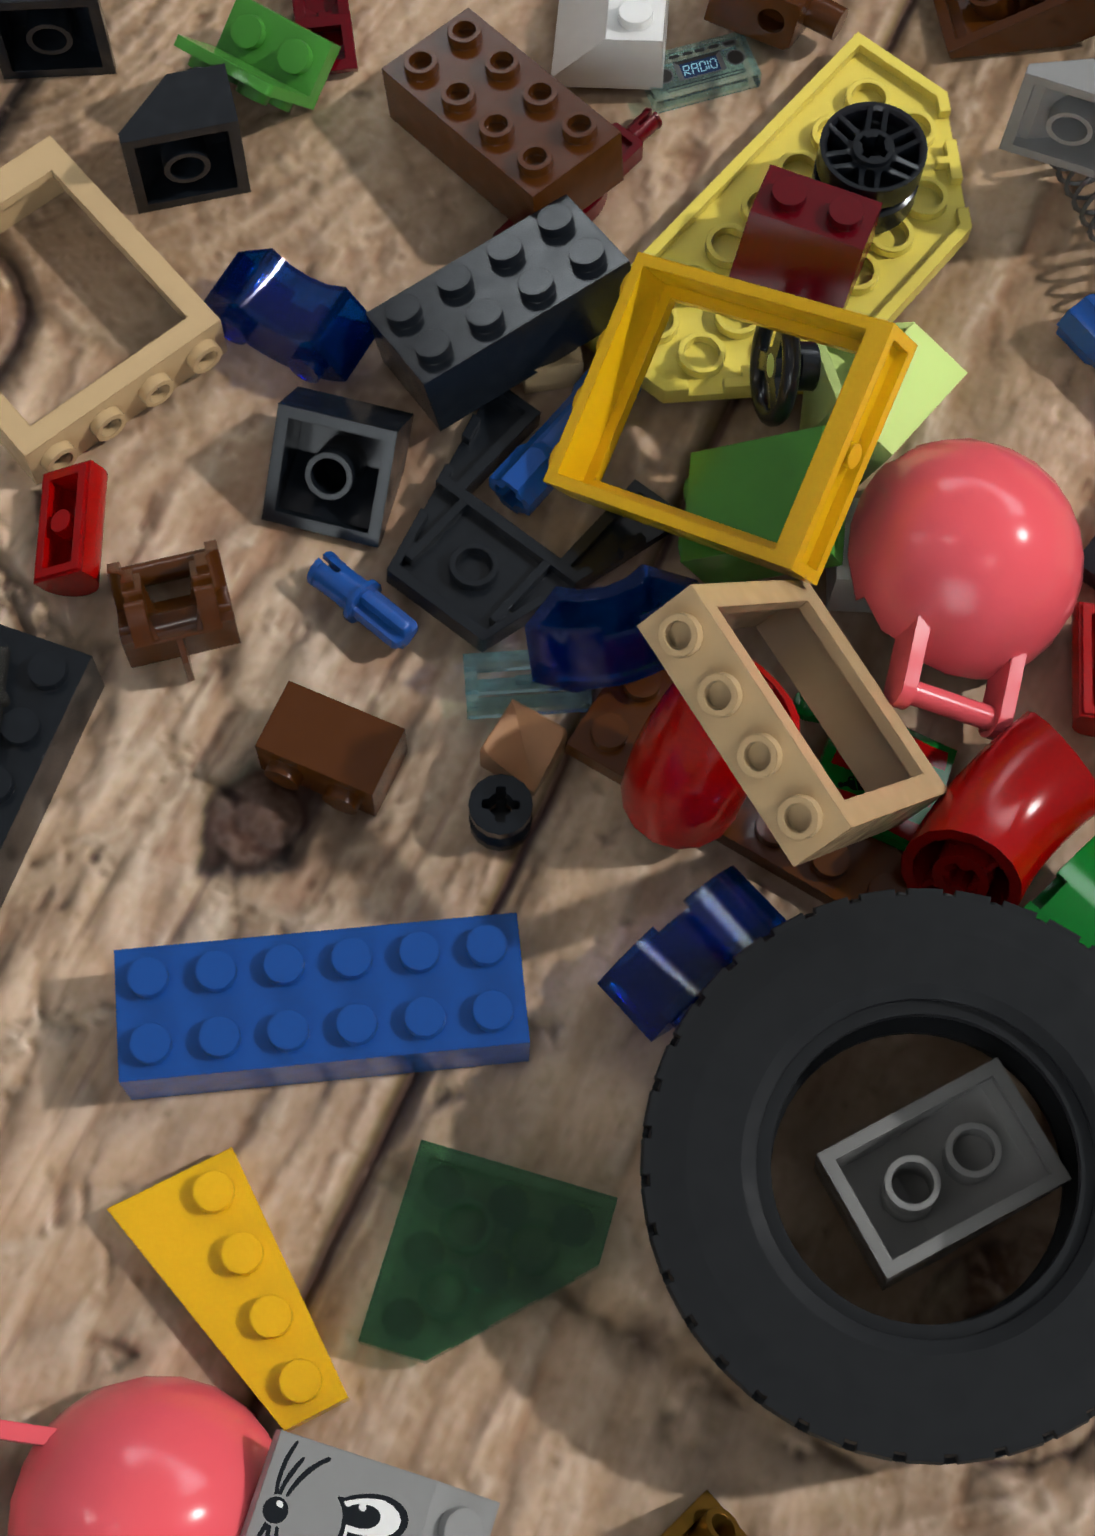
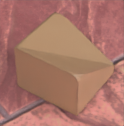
M512 699L480 749V766L495 775L514 776L526 785L532 796H535L566 747L567 730L547 717Z

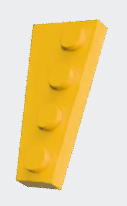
M232 1147L107 1208L108 1212L284 1431L289 1432L350 1400Z

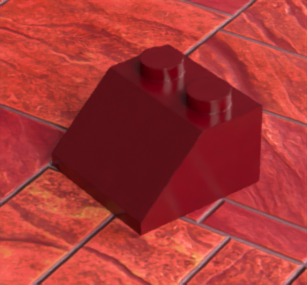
M770 164L750 210L729 277L845 309L871 247L883 203Z

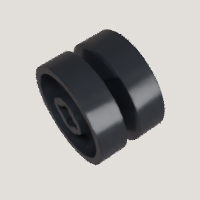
M860 102L846 106L836 112L827 121L822 130L812 179L882 202L875 234L886 232L899 225L911 211L927 159L928 147L926 137L919 124L909 114L895 106L881 102Z

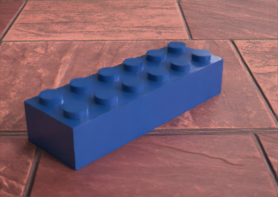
M517 912L114 950L119 1084L131 1100L529 1061L530 1036Z

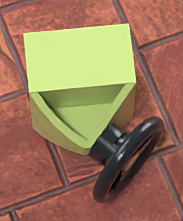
M915 322L895 323L918 346L860 484L902 446L968 373ZM756 326L750 355V389L753 406L760 421L768 427H778L783 424L794 407L798 391H803L799 430L822 425L826 427L856 354L811 341H800V338L777 331L773 345L770 347L773 330Z

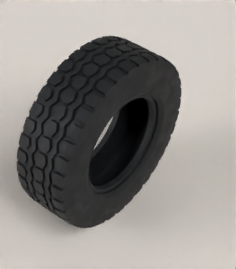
M907 888L906 893H895V889L862 893L858 895L859 899L848 900V897H844L814 907L812 913L805 915L800 913L770 929L771 934L763 938L758 937L732 958L733 962L726 966V968L722 967L699 993L700 997L689 1006L673 1032L674 1037L670 1044L666 1046L654 1076L655 1082L649 1093L641 1139V1195L650 1244L659 1272L675 1306L690 1332L706 1353L749 1397L791 1426L838 1448L878 1459L905 1462L907 1464L943 1465L956 1463L959 1465L995 1460V1458L1005 1455L1009 1457L1042 1446L1053 1438L1058 1439L1088 1423L1090 1418L1095 1416V946L1092 945L1088 949L1079 942L1081 936L1049 919L1046 924L1041 919L1036 918L1038 913L1007 901H1003L1002 905L990 902V896L955 890L954 895L943 893V889ZM903 1034L931 1035L966 1044L983 1052L992 1059L998 1057L1002 1065L1026 1087L1039 1105L1054 1136L1059 1158L1072 1178L1070 1182L1062 1186L1060 1210L1054 1234L1037 1267L1011 1295L997 1305L961 1321L937 1325L911 1324L870 1313L850 1303L821 1281L803 1261L787 1235L776 1207L772 1189L771 1159L777 1131L787 1107L801 1086L823 1064L839 1053L872 1039Z

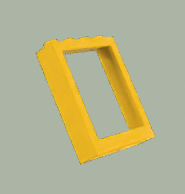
M638 252L630 272L626 274L621 283L619 298L608 325L598 338L596 354L584 383L574 396L572 412L562 436L551 451L549 467L543 482L578 501L817 586L918 345L893 322ZM676 302L856 354L777 543L602 482Z

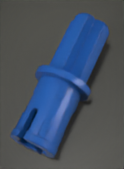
M332 551L323 554V559L329 563L328 566L320 558L315 560L308 571L307 582L342 608L343 616L348 622H360L390 648L404 649L410 644L418 631L417 622L381 593L382 587L380 583L374 579L365 580Z

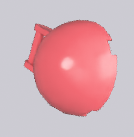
M973 438L947 439L918 445L898 459L884 464L861 494L850 524L847 556L855 600L865 598L880 629L895 639L883 691L884 695L894 708L904 710L911 705L976 727L981 737L994 740L1013 723L1024 667L1052 644L1074 611L1082 587L1084 551L1080 527L1070 502L1056 481L1035 461L1015 450ZM923 663L947 675L973 680H987L983 703L919 681Z
M143 1376L101 1387L91 1391L69 1406L48 1426L0 1419L1 1441L33 1445L22 1465L10 1500L7 1536H240L272 1439L255 1416L257 1415L246 1405L216 1386L182 1376Z

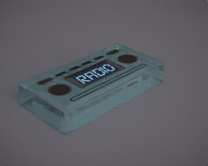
M734 32L666 50L663 88L650 87V90L645 91L654 112L658 114L759 87L762 74L746 37Z

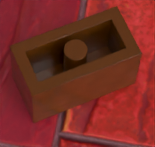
M288 681L255 745L261 769L265 770V776L272 782L290 790H298L300 785L322 794L324 802L338 811L355 815L360 810L375 817L408 752L404 728L291 681Z

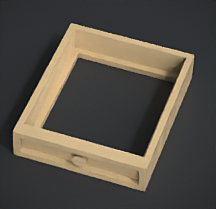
M50 135L0 168V234L65 191L183 320L31 426L0 392V444L36 485L43 482V474L73 465L78 456L98 442L114 438L122 431L128 421L148 407H156L165 402L175 388L196 373L202 374L212 369L218 363L221 356L228 352L221 319Z
M799 579L690 584L637 625L793 867L895 828L946 793L947 787L810 583ZM756 627L866 793L844 800L732 629Z

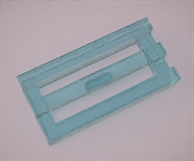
M587 646L463 654L467 720L500 718L512 699L541 715L587 712L592 705ZM576 667V673L525 674L509 678L477 680V673ZM578 689L575 692L479 698V696Z

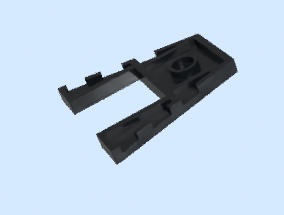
M511 390L483 405L476 415H472L462 433L460 445L450 463L445 464L436 480V488L424 509L421 508L387 568V583L482 653L670 534L618 514L605 511L564 556L559 558L475 497L473 493L539 426L541 412ZM636 479L625 489L672 506Z

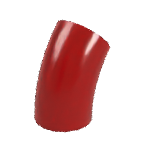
M753 660L800 732V717L792 699L781 684L760 664ZM673 682L647 718L632 747L621 782L622 803L634 828L653 843L673 849L699 848L720 838L736 820L747 795Z
M1027 711L974 757L949 784L946 793L936 800L901 855V874L907 887L943 889V893L954 895L955 890L990 896V902H995L999 905H1002L1003 901L1019 905L1030 883L1048 859L1079 828L1095 816V779L1065 739L1046 720L1035 712Z

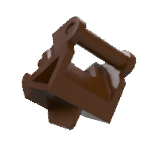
M216 540L204 542V549L121 567L120 562L107 564V576L117 609L120 640L131 668L181 657L188 681H193L195 677L190 660L191 654L241 643ZM190 577V594L154 602L145 588Z

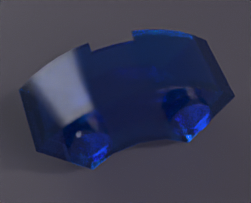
M273 248L238 252L204 299V302L221 319L226 339L238 345L247 343L262 354L289 367L294 374L309 383H318L320 379L346 382L375 339L365 314L367 310L346 287L328 285L307 276L290 265Z
M641 564L626 578L604 587L579 590L556 586L524 626L532 681L547 686L559 687L567 692L577 693L587 689L627 684L664 670V667L637 625L690 584H699V580Z
M734 865L723 870L683 900L688 907L659 932L654 926L648 930L597 983L651 1042L671 1029H676L689 1006L700 997L699 993L722 967L726 968V966L733 962L732 958L758 937L763 938L771 934L770 929L787 921Z

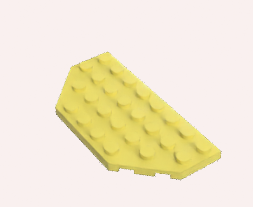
M857 32L643 253L729 277L750 210L770 164L812 178L821 133L827 121L840 109L855 103H886L903 110L919 124L927 141V159L911 211L896 227L883 233L874 234L871 247L845 309L894 322L967 242L972 229L969 207H965L962 193L963 173L957 141L952 138L949 116L951 108L948 92ZM676 302L641 388L662 403L752 398L750 389V355L756 325ZM773 331L770 347L773 345L776 331ZM599 336L584 344L595 354Z

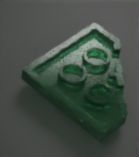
M421 1140L358 1342L362 1345L424 1364L431 1362L598 1269L618 1198Z

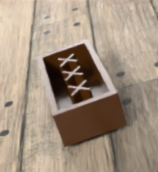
M470 8L458 14L382 68L390 117L514 224L565 194L583 211L624 180L621 131Z

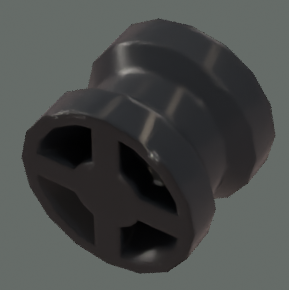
M504 774L488 776L477 783L471 791L468 803L470 829L477 842L487 849L496 851L511 850L522 844L530 834L533 819L532 797L526 785L514 776ZM496 804V807L490 811L489 809ZM506 804H507L508 806H510V808L512 809V811H510L508 808H506Z

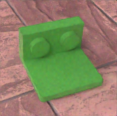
M254 0L235 1L217 46L178 34L174 46L191 55L188 62L190 67H208L225 63L229 82L237 85L235 91L265 106L269 103L286 112L291 111L293 104L314 109L341 46Z

